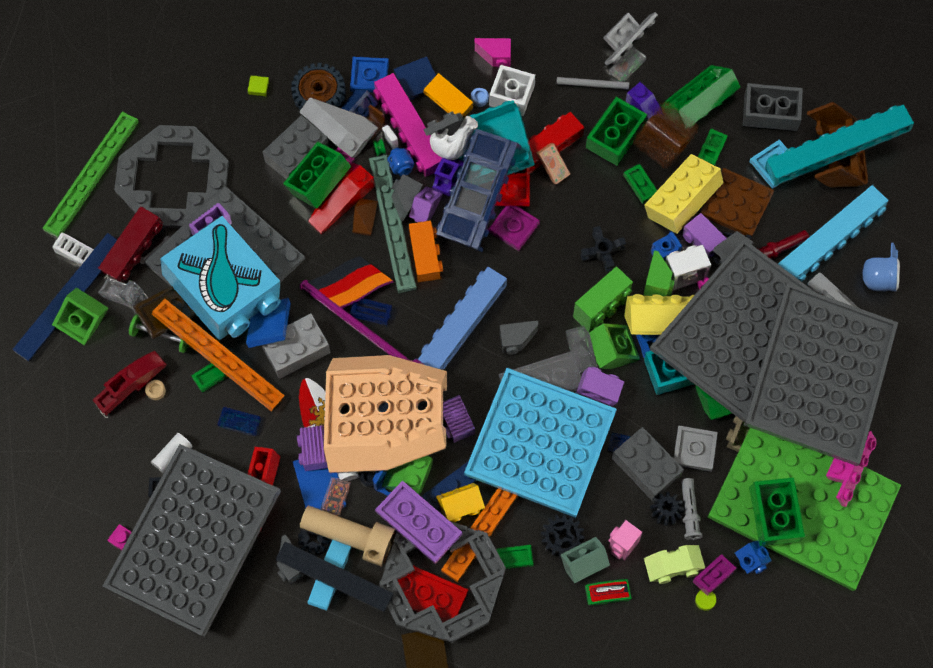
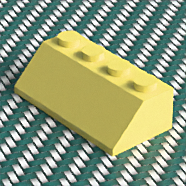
M640 294L627 296L624 316L631 334L661 335L695 295L690 297L679 295L661 296L657 294L652 296Z

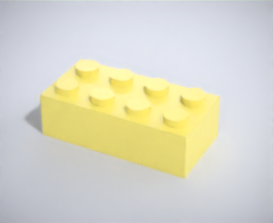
M691 154L646 202L645 208L648 218L678 234L724 183L721 169Z

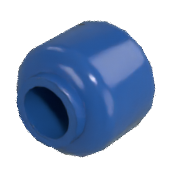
M395 148L390 152L387 159L392 172L399 176L403 174L408 175L414 166V161L407 149Z

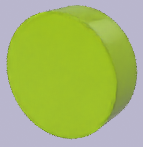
M700 590L695 597V603L699 609L708 611L714 607L716 596L713 592L707 596Z

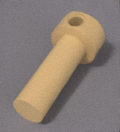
M310 505L306 507L300 522V528L364 551L363 560L381 567L387 559L396 533L395 528L376 522L372 529Z

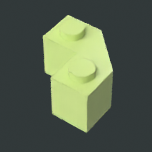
M685 545L679 547L676 551L667 552V550L644 558L650 582H659V584L668 583L671 581L670 578L677 575H686L687 578L694 577L699 574L698 571L705 569L699 545Z

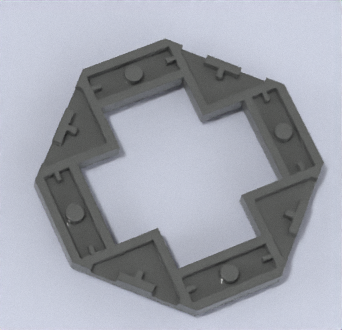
M159 125L119 156L114 190L134 213L142 206L164 222L162 228L180 229L222 188L227 187L229 162L195 126ZM158 145L193 146L192 162L209 163L206 193L188 192L186 209L151 208L152 192L135 190L138 160L156 161Z
M451 522L463 534L449 549L450 552L469 544L486 578L469 586L478 605L443 623L433 605L414 614L397 580L415 571L406 553L416 549V547L403 535L397 533L379 587L394 594L388 609L397 626L453 643L489 624L506 567L487 532L477 531Z

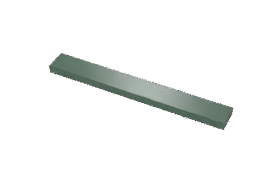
M383 155L369 158L372 176L374 177L375 190L397 291L402 293L416 290V284L402 221L391 198L394 190L391 189L393 180L390 166L387 162L388 157Z

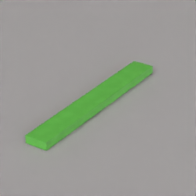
M124 112L119 115L44 225L43 230L57 238L62 232H65L138 124L137 118Z

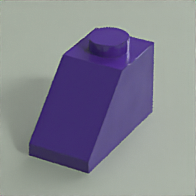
M641 82L627 92L626 102L648 114L646 122L654 113L656 114L659 104L653 93Z

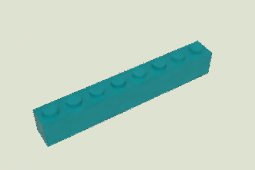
M904 104L893 106L884 113L878 112L869 119L858 120L849 127L843 126L832 134L826 133L817 140H808L797 148L791 147L785 153L771 155L766 161L765 168L774 186L907 133L911 131L914 122Z

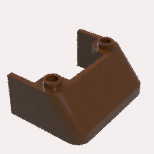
M834 102L807 112L809 117L817 121L816 131L819 136L826 133L832 134L843 126L849 127L858 121L857 118ZM864 150L830 163L829 169L815 174V179L830 188L860 187L867 184L868 175Z

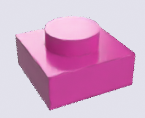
M119 524L107 541L122 551L131 531Z

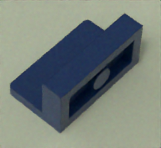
M356 90L341 106V109L367 117L369 114L368 106L372 105L375 107L378 103L367 90Z

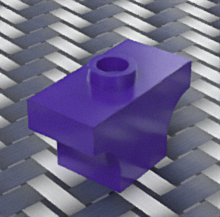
M442 158L434 173L433 190L450 196V191L458 180L457 173L460 168L462 169L464 161Z

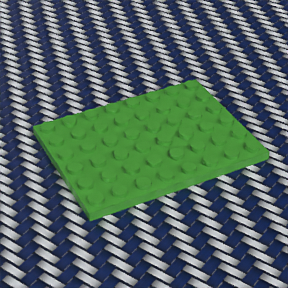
M749 428L708 518L753 541H757L758 534L749 487L755 481L794 477L805 537L800 542L765 547L855 591L901 485L864 467L860 482L856 484L851 501L848 502L846 507H843L836 498L842 483L829 480L826 477L833 462V457Z

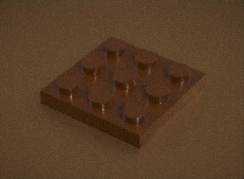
M723 168L721 174L724 183L706 201L701 213L708 220L735 232L738 231L742 235L753 236L774 190Z

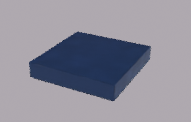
M427 57L394 69L395 76L409 100L425 95L423 90L436 76Z

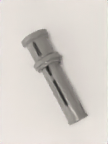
M682 479L685 510L683 523H685L686 528L684 538L686 540L701 539L703 535L699 527L701 518L697 514L694 479Z

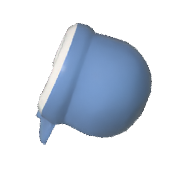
M891 243L890 258L878 257L865 261L862 274L863 281L869 289L892 292L899 289L900 262L898 260V250H896L894 243Z

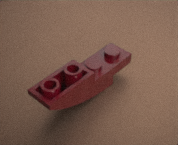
M156 351L137 359L104 384L106 388L93 399L94 403L103 414L108 415L135 389L139 391L167 364Z

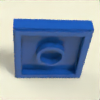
M353 57L350 91L367 90L368 92H373L375 89L374 82L388 76L389 59Z

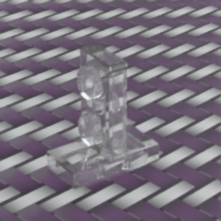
M107 278L98 292L102 297L128 306L133 311L134 305L149 298L135 282L130 280L125 284Z

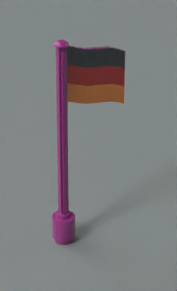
M359 256L346 261L329 273L309 282L308 280H303L300 283L301 290H305L388 355L423 364L418 359L409 360L342 309L361 300L376 289L393 283L392 279Z

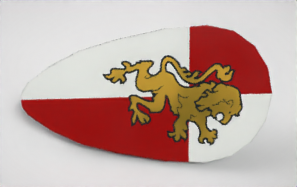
M310 378L302 380L299 391L300 411L304 428L324 426L326 392Z

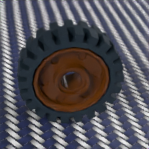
M313 63L310 64L311 68L305 66L303 67L304 71L300 69L298 75L295 74L291 90L293 100L299 110L303 108L310 97L338 108L344 103L346 96L344 79L333 66L330 68L328 64H325L323 67L322 63H318L315 67Z

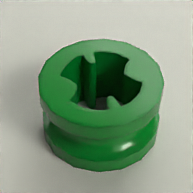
M379 139L378 142L374 140L373 146L376 156L378 157L380 154L386 155L383 140Z

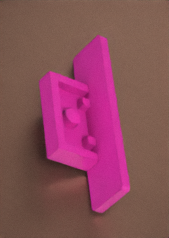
M871 431L868 432L861 462L858 466L834 458L826 477L829 480L842 483L836 498L843 507H846L848 502L851 501L856 484L860 482L861 473L868 464L872 450L876 447V438Z

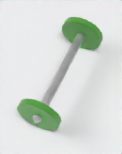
M137 314L133 317L129 327V335L133 337L137 335L139 329L148 332L144 325H141L142 322ZM168 333L160 335L180 342L179 352L185 353L189 347V344L180 337Z

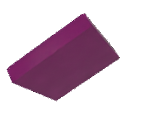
M505 206L488 230L489 233L519 251L540 224V220L517 206Z

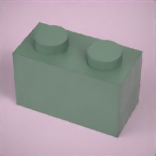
M597 537L561 554L565 571L574 583L610 566L605 547Z

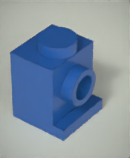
M671 231L667 236L652 243L651 254L653 256L654 250L658 251L666 262V258L670 253L674 251L681 252L682 245Z

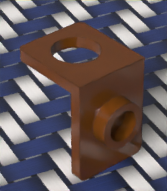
M369 105L370 117L368 120L378 127L371 137V140H373L382 128L385 127V117L382 111Z

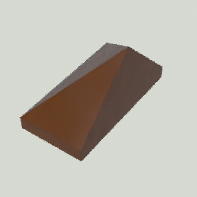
M359 199L354 211L353 233L371 236L378 201Z

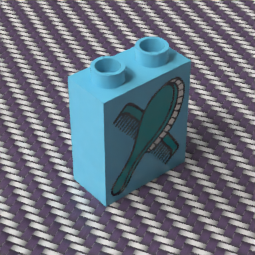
M223 216L160 258L163 277L173 286L176 292L218 340H221L228 334L232 338L241 335L249 327V319L258 312L263 316L268 315L280 304V280Z

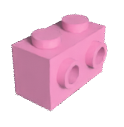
M625 520L620 528L616 526L610 534V553L617 559L622 558L625 561L639 543L642 531L627 520Z

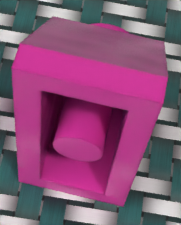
M475 38V51L491 66L500 68V65L510 67L511 39Z

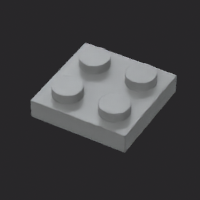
M678 426L673 459L682 467L712 472L718 432Z

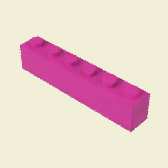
M392 73L375 81L373 93L377 100H381L384 113L389 114L391 117L390 122L393 128L398 129L401 142L407 144V150L411 157H414L417 161L415 164L418 171L423 172L425 177L435 173L442 157L432 150L430 145L431 135L426 136L423 130L426 127L396 76Z

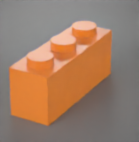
M431 221L409 224L418 282L440 279V272H443L442 261H438L437 255H440L439 244H435L434 238H437L436 227H432Z

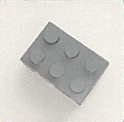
M312 314L287 325L284 341L262 345L279 379L331 353L329 344Z

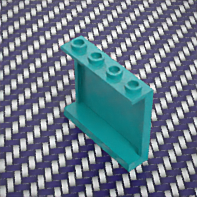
M514 100L503 102L502 105L494 108H487L484 112L470 115V117L478 122L476 129L517 142L522 147L521 150L516 149L513 157L516 160L514 167H509L507 175L535 165L521 112ZM464 155L458 159L463 161ZM472 163L465 182L476 186L493 181L497 171Z

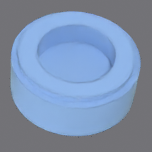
M476 88L471 92L473 105L482 107L488 103L489 94L485 89Z

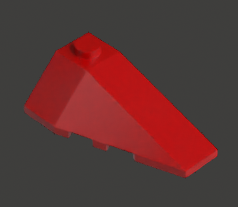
M349 162L351 168L317 209L315 208L308 223L320 234L325 232L351 209L360 198L362 199L375 187L374 177L361 165Z

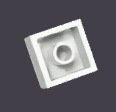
M500 65L489 94V106L497 107L502 105L503 102L514 100L520 109L521 115L524 116L535 86V75Z
M693 245L681 252L674 251L666 258V264L672 271L671 280H675L673 290L695 284L699 280L703 281L704 277H708L711 263L703 245Z

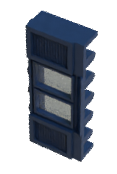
M476 129L475 133L471 136L469 149L464 154L462 169L460 168L457 173L458 180L456 185L450 191V201L445 205L444 215L437 225L436 234L438 236L480 252L483 251L480 244L483 236H488L489 230L487 225L490 219L495 218L496 213L493 210L496 202H500L502 199L500 191L503 184H507L509 181L507 173L509 167H514L516 160L513 157L516 149L521 150L522 148L517 142Z

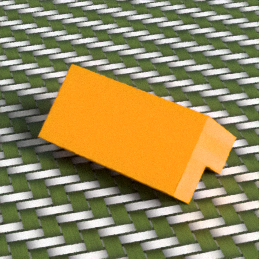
M439 73L423 90L425 95L447 113L452 111L454 114L461 112L462 117H466L473 109V102Z

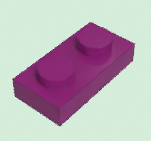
M721 554L694 578L693 583L708 596L735 572L736 567Z

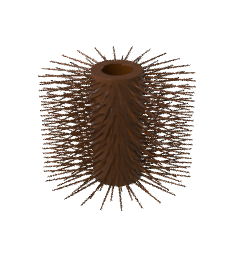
M663 108L662 111L657 110L656 114L654 113L645 122L646 124L642 126L644 130L640 132L642 134L640 137L644 140V144H649L652 148H655V152H658L660 155L663 154L664 157L662 159L669 162L678 155L680 158V153L689 144L688 140L691 137L689 135L693 132L690 131V126L688 127L682 122H677V118H674L672 115L670 116L667 112L665 113Z

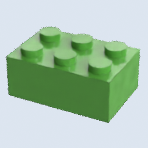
M616 266L575 302L573 317L588 332L602 325L603 320L607 316L609 318L612 317L617 311V307L626 304L627 296H630L632 292L633 281Z

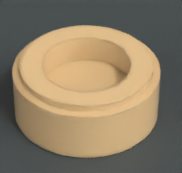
M152 380L147 383L145 392L150 399L159 400L165 395L166 389L161 381Z

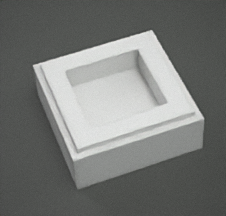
M386 125L382 128L383 137L393 150L398 147V138L392 129Z

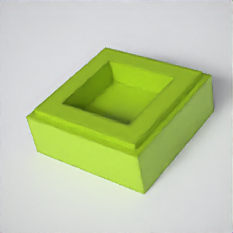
M251 76L248 94L266 96L269 78Z

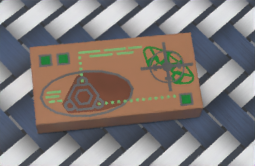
M554 143L548 144L537 152L553 184L559 183L570 175Z

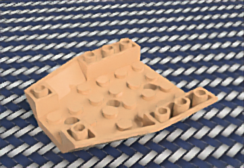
M390 355L333 358L326 371L324 452L329 473L387 471L446 449V428L443 426V391H447V371ZM421 401L427 402V407L424 410H418V404ZM382 403H388V409L385 412L379 411ZM344 405H349V412L341 414V408Z

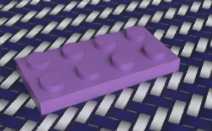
M403 481L375 509L378 515L435 564L463 534L462 531Z

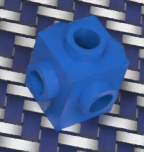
M758 540L748 543L735 552L741 567L747 574L752 572L756 574L761 573L767 569L766 565L772 561L767 549L760 546Z

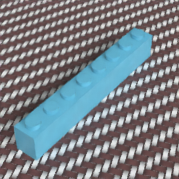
M873 185L870 186L779 262L778 265L802 282L806 278V274L809 271L814 272L820 266L819 263L822 260L827 261L833 255L835 249L840 250L847 243L846 240L851 237L853 239L860 232V228L869 226L873 221V217L882 215L887 209L885 206L888 199Z

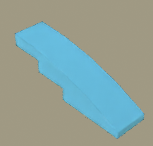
M332 540L324 560L344 569L352 547ZM316 580L308 604L327 611L336 589Z

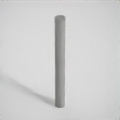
M557 77V84L629 90V82Z

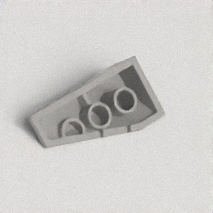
M311 97L300 110V113L352 158L360 154L378 129L376 125L362 115Z

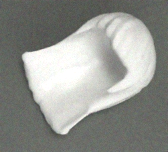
M466 116L457 132L452 136L447 135L448 129L441 134L433 133L430 137L432 150L438 156L448 160L462 157L468 148L472 133L478 127V122L474 118Z

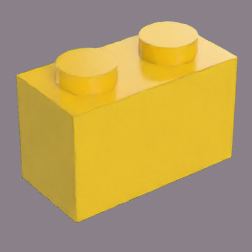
M474 483L436 496L442 515L450 522H457L462 519V516L467 514L469 516L480 513L481 509L485 508L479 487Z

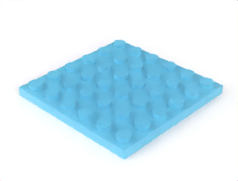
M506 368L464 475L576 518L617 409Z

